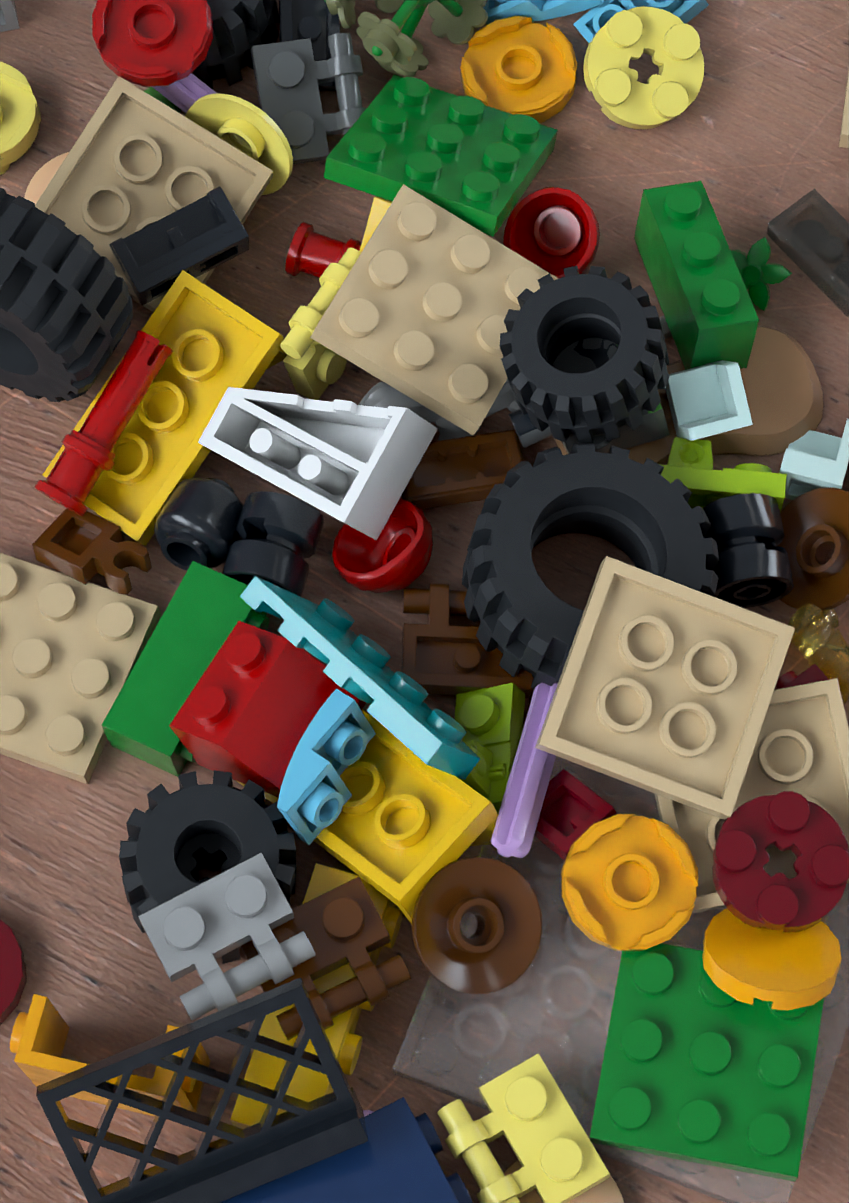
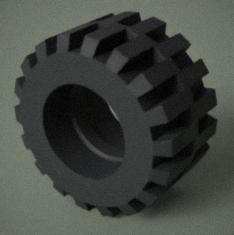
M577 266L563 268L565 277L553 280L550 273L538 279L540 289L533 293L526 288L517 297L520 310H508L504 319L507 332L500 333L499 346L503 354L501 360L519 408L523 415L528 413L531 424L538 430L543 432L549 427L553 438L563 442H567L570 434H575L579 443H593L594 435L605 433L608 442L620 438L618 428L627 424L632 430H635L643 424L641 411L646 409L654 412L661 402L658 389L667 388L669 375L666 365H669V357L660 318L655 305L651 306L647 292L640 285L632 289L628 276L617 271L610 279L607 278L605 267L591 266L588 274H579ZM587 338H601L618 345L611 359L595 370L585 373H567L552 367L557 356L567 346L576 341Z

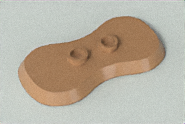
M758 326L747 368L740 369L753 425L701 438V440L711 441L712 456L720 454L765 456L784 453L790 443L804 436L809 430L816 431L822 420L824 407L823 392L815 367L805 350L790 335L778 329ZM682 360L666 365L668 374L685 370ZM658 389L670 435L656 441L627 448V450H630L628 458L643 465L647 458L658 464L667 465L673 440L677 437L665 389ZM555 439L556 445L558 448H560L562 455H566L567 452L562 442L560 440Z

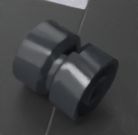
M266 491L250 493L245 499L236 527L238 536L242 540L235 541L230 546L222 574L246 585H249L254 576L302 597L309 574V565L304 559L310 558L315 554L324 524L323 515L308 503L289 495Z
M757 493L737 494L718 499L703 507L711 524L705 538H712L716 541L719 561L713 570L718 576L715 598L741 608H750L782 599L792 591L794 584L788 553L785 548L778 546L782 543L785 535L780 508L776 498Z

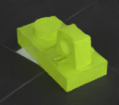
M675 437L667 465L659 464L664 467L661 473L662 477L670 483L675 479H679L692 492L688 500L691 509L697 506L703 508L707 504L724 497L757 493L776 498L781 512L785 499L787 474L772 473L771 468L757 463L739 464L734 469L723 468V470H713L712 443L709 440L697 439L690 441Z
M514 683L456 694L454 720L467 732L462 741L480 758L466 779H459L491 801L497 813H499L524 723L525 693Z

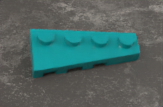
M254 576L240 595L255 611H264L284 620L277 631L295 647L306 649L313 656L328 664L323 672L341 688H344L358 699L369 703L370 706L366 711L425 764L461 779H466L480 760L462 741L467 733L466 730L439 709L432 711L423 702L428 696L427 691L408 675L400 671L394 673L386 665L391 658L389 653L369 637L362 634L357 636L350 629L355 622L350 614L328 599L324 598L318 605Z

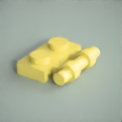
M348 248L338 263H330L319 278L320 289L308 306H300L289 321L291 330L280 344L282 350L287 354L283 363L296 392L309 399L318 400L327 386L335 383L341 377L346 367L347 360L310 337L361 254L359 250L354 248Z
M539 1053L479 1087V1093L491 1112L483 1118L473 1121L461 1099L447 1104L437 1112L449 1133V1136L445 1139L447 1146L455 1159L463 1158L481 1189L476 1195L480 1203H520L519 1198L536 1189L543 1203H568L610 1177L609 1171ZM502 1135L505 1136L522 1165L521 1169L506 1176L487 1145Z

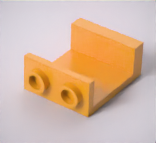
M34 994L29 1012H20L15 1020L10 1039V1051L16 1053L14 1062L37 1087L90 1064L61 1058L70 1027L48 997ZM167 1025L166 1033L179 1027ZM200 1042L192 1062L209 1067L211 1060ZM184 1049L175 1052L172 1055L181 1057ZM156 1065L153 1079L131 1074L126 1089L162 1101L174 1071ZM118 1076L106 1082L115 1084ZM185 1076L173 1105L197 1113L205 1082ZM86 1091L69 1096L106 1105L109 1100ZM119 1103L117 1107L120 1109L129 1110L141 1114H146L154 1117L156 1116Z

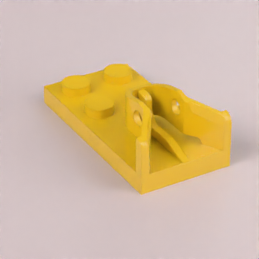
M184 270L179 274L141 330L158 339L160 345H167L173 352L166 359L111 452L116 455L113 460L115 462L111 471L103 470L84 502L88 508L107 521L119 526L121 531L144 546L147 545L155 533L154 528L157 517L171 493L181 481L190 479L195 475L210 453L211 449L201 445L198 441L227 388L234 387L253 390L266 369L283 361L287 356L280 347L284 340L280 333ZM118 365L73 430L79 432ZM62 445L42 474L45 478L48 477L65 449L64 445Z
M362 709L364 716L376 734L367 744L362 756L355 763L349 765L340 775L352 796L343 805L338 818L331 825L324 828L313 841L395 903L412 925L416 901L427 882L443 867L457 861L470 846L491 845L492 834L499 814L491 801L456 776L425 764L378 720ZM237 781V782H238L239 784H241L243 787L246 785V784H244V783H241V782ZM264 792L265 803L268 806L278 802V797Z

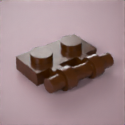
M429 583V589L404 588L403 613L427 614L428 624L404 623L402 632V673L419 683L428 694L456 695L514 683L525 693V698L530 697L532 688H530L532 685L531 673L521 669L516 677H512L500 667L499 664L503 654L498 648L491 652L484 649L476 637L479 627L449 625V615L467 616L464 605L467 591L450 590L448 583Z
M357 877L292 909L294 918L272 929L279 944L304 931L316 956L293 967L294 975L277 984L270 979L260 986L263 992H267L301 978L325 1030L334 1025L332 1018L368 1001L370 1006H373L389 998L388 990L411 979V976L399 954L377 966L371 960L368 953L390 943L391 940L360 877ZM252 940L241 946L247 960L259 955ZM349 963L355 977L319 994L313 981ZM296 1007L276 1016L287 1041L298 1036L303 1022Z

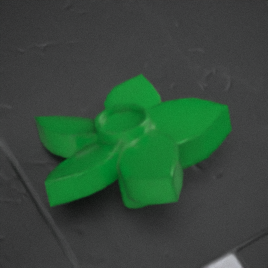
M763 237L751 246L748 254L739 250H731V253L752 302L765 311L770 300L768 284L780 283L790 276L792 272L780 264H766L770 259L771 248L766 237Z

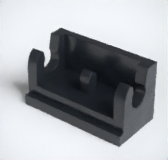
M219 186L206 193V196L124 239L121 237L113 241L109 246L140 304L143 306L166 294L182 270L196 278L248 251L249 235L222 188Z

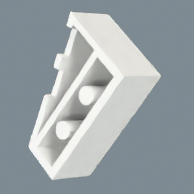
M228 387L198 443L377 540L438 428L405 407H372L357 405L352 401L334 399V402L304 399L294 394Z

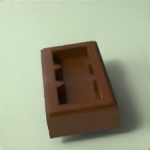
M515 429L430 442L401 495L402 499L415 504L422 510L485 500L495 484H503L507 472L521 461H524L519 437Z

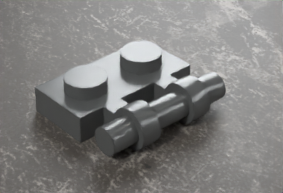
M337 33L328 36L331 58L323 61H314L311 38L256 45L251 48L260 109L273 119L284 133L292 151L293 164L326 160L329 155L327 136L345 135L366 110V107L362 106L358 77L363 75L361 56L354 55L351 33ZM335 81L340 111L323 114L318 84Z

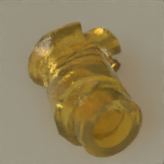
M804 604L792 614L788 623L789 626L795 628L790 644H794L799 649V652L803 654L805 660H808V668L816 664L829 680L838 678L842 701L845 705L849 702V644L842 636L840 630H835L839 626L838 615L834 608L822 611L813 604Z

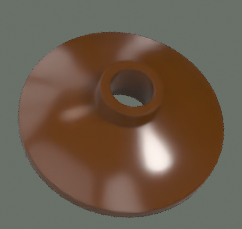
M837 488L814 489L792 500L780 512L785 537L778 546L785 548L788 553L794 584L792 591L780 600L788 606L804 612L827 611L849 600V492ZM835 548L833 556L826 563L828 553Z
M470 857L454 861L439 870L427 882L418 896L412 918L414 946L426 970L444 986L468 994H488L499 991L518 980L526 972L536 956L542 935V914L538 899L528 881L516 869L504 862L485 857ZM468 912L473 913L477 919V929L470 937L464 936L460 929V921Z

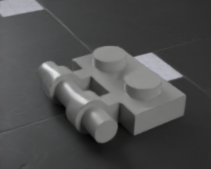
M262 853L138 916L171 982L197 970L203 984L179 996L191 1021L215 1008L221 1011L238 1004L236 997L270 979L277 984L294 975L293 967L316 956L304 931L280 944L275 938L272 929L293 919L294 914ZM252 940L259 955L223 973L216 959Z

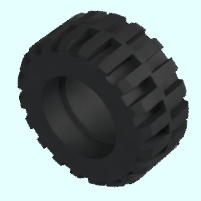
M0 188V385L11 390L16 388L23 391L26 396L36 399L46 397L50 402L70 401L86 394L92 387L130 327L133 318L132 297L129 296L128 286L124 279L115 275V267L106 257L100 256L93 249L94 245L81 234L76 235L65 226L66 223L52 213L48 215L36 208L35 203L21 196L17 198L6 193L5 189Z
M593 443L573 444L570 454L562 455L560 448L553 447L538 452L533 466L529 461H521L510 469L506 474L504 483L495 484L485 499L481 514L478 515L463 565L462 585L468 589L464 605L469 620L473 622L481 620L476 637L484 649L491 652L498 648L503 654L499 666L512 677H516L521 669L531 673L534 680L530 688L535 689L540 683L552 686L553 683L559 682L584 610L575 608L556 597L537 574L531 552L536 545L548 538L568 533H583L600 537L621 549L637 568L707 595L715 596L718 576L713 570L719 561L717 543L712 538H705L711 524L702 507L697 506L691 509L688 500L692 492L679 479H675L670 483L662 477L661 473L664 467L647 458L643 465L628 458L630 450L612 445L608 453L595 452V444Z

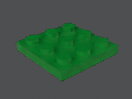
M394 74L327 156L324 178L392 202L404 184L484 234L494 237L553 152L558 130L539 124L536 119L523 114L513 115L486 106L477 98L457 96L430 87L421 79L401 77Z
M660 943L644 951H622L589 1138L591 1143L796 1182L799 1174L824 998L814 1005L788 1011L771 1009L773 1001H763L754 998L753 1005L737 1001L713 983L703 968L702 950Z

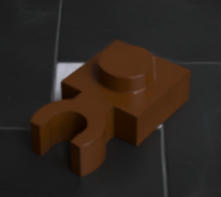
M66 508L32 544L37 561L85 585L96 573H99L105 577L107 586L119 594H129L132 590L129 574L122 570L123 568L133 566L147 573L152 568L149 552L142 544L133 541H123L119 526L88 511L82 517Z

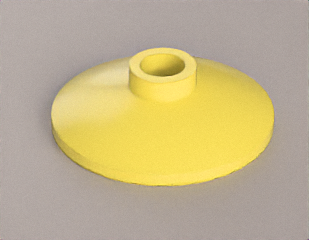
M220 93L205 95L196 100L185 115L186 118L273 170V178L262 195L276 192L289 179L293 169V156L290 145L279 126L260 108L242 98Z

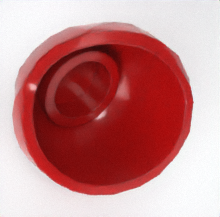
M545 187L527 195L514 207L505 226L503 245L557 278L565 277L563 268L577 266L579 274H584L594 261L599 247V223L593 210L578 194L568 189Z
M399 499L377 540L347 524L342 526L334 540L332 552L334 566L346 582L359 590L374 593L402 590L416 580L429 563L433 549L432 526L420 507L406 500Z

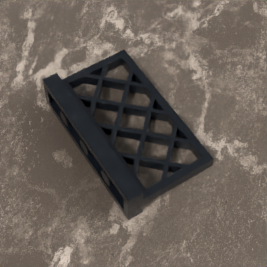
M301 978L37 1086L36 1092L42 1109L88 1203H220L369 1141L361 1104L353 1087L350 1088ZM295 1004L303 1025L293 1047L258 1035L267 1014ZM250 1022L247 1030L238 1027ZM218 1036L240 1044L228 1074L192 1062L200 1042ZM309 1039L317 1055L305 1051ZM251 1048L286 1060L274 1090L239 1078ZM184 1049L181 1057L172 1055L173 1053ZM151 1063L174 1071L162 1101L126 1089L134 1069ZM298 1065L326 1074L334 1091L310 1102L285 1094ZM118 1076L115 1084L106 1082ZM185 1076L221 1088L209 1117L173 1105ZM81 1091L109 1099L97 1128L69 1119L60 1100ZM232 1092L267 1104L259 1123L242 1129L220 1121ZM119 1103L156 1115L143 1144L107 1132ZM279 1108L286 1110V1112L276 1115ZM166 1119L202 1131L194 1150L177 1156L154 1148ZM213 1135L221 1138L211 1142ZM79 1139L90 1143L86 1153ZM100 1146L136 1158L137 1160L130 1176L101 1187L92 1168ZM147 1163L155 1165L153 1167L145 1169Z

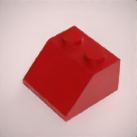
M238 621L169 726L188 752L193 755L198 765L212 771L230 772L234 780L244 784L250 779L264 788L265 793L279 798L287 767L299 741L321 706L334 690L338 689L354 699L361 711L366 702L337 685L323 672L326 665L304 649L295 647L285 637Z

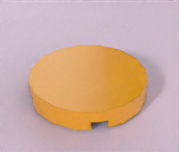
M513 16L495 20L474 34L468 42L469 48L464 53V57L462 56L460 74L465 96L477 98L486 106L513 115H527L536 119L539 123H543L561 112L574 94L578 63L573 45L559 28L547 22L545 27L539 23H532L531 17Z
M617 814L591 825L571 845L561 870L562 898L572 922L591 941L615 951H644L670 940L689 921L695 906L694 902L697 897L696 887H698V867L689 846L668 824L654 818L633 816L635 814Z
M728 908L713 916L705 931L703 940V968L718 988L737 1001L753 1005L754 998L763 1001H773L771 1009L788 1011L811 1006L829 995L835 985L842 957L839 940L827 924L822 921L799 932H783L784 930H771L762 926L759 929L739 920Z

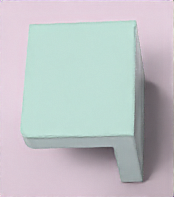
M721 360L668 374L669 379L665 390L677 437L692 441L753 425L737 362Z
M848 418L842 438L809 430L804 436L789 444L785 450L779 472L787 474L785 498L794 500L798 496L818 488L842 489L849 465Z

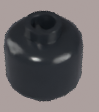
M200 477L184 479L177 485L159 513L154 528L162 554L169 562L186 571L192 561L210 569L217 568L226 562L230 546L239 539L236 527L243 508V503L231 486L220 479Z

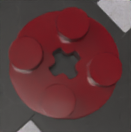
M783 791L777 795L760 796L737 808L722 825L713 851V883L724 905L745 924L759 929L762 926L771 930H784L783 932H799L822 921L842 898L849 879L848 842L835 819L816 803L807 801L801 794L793 791ZM777 847L782 852L788 849L792 851L797 857L793 864L797 875L794 878L788 879L781 872L772 877L766 873L764 867L770 860L766 850Z

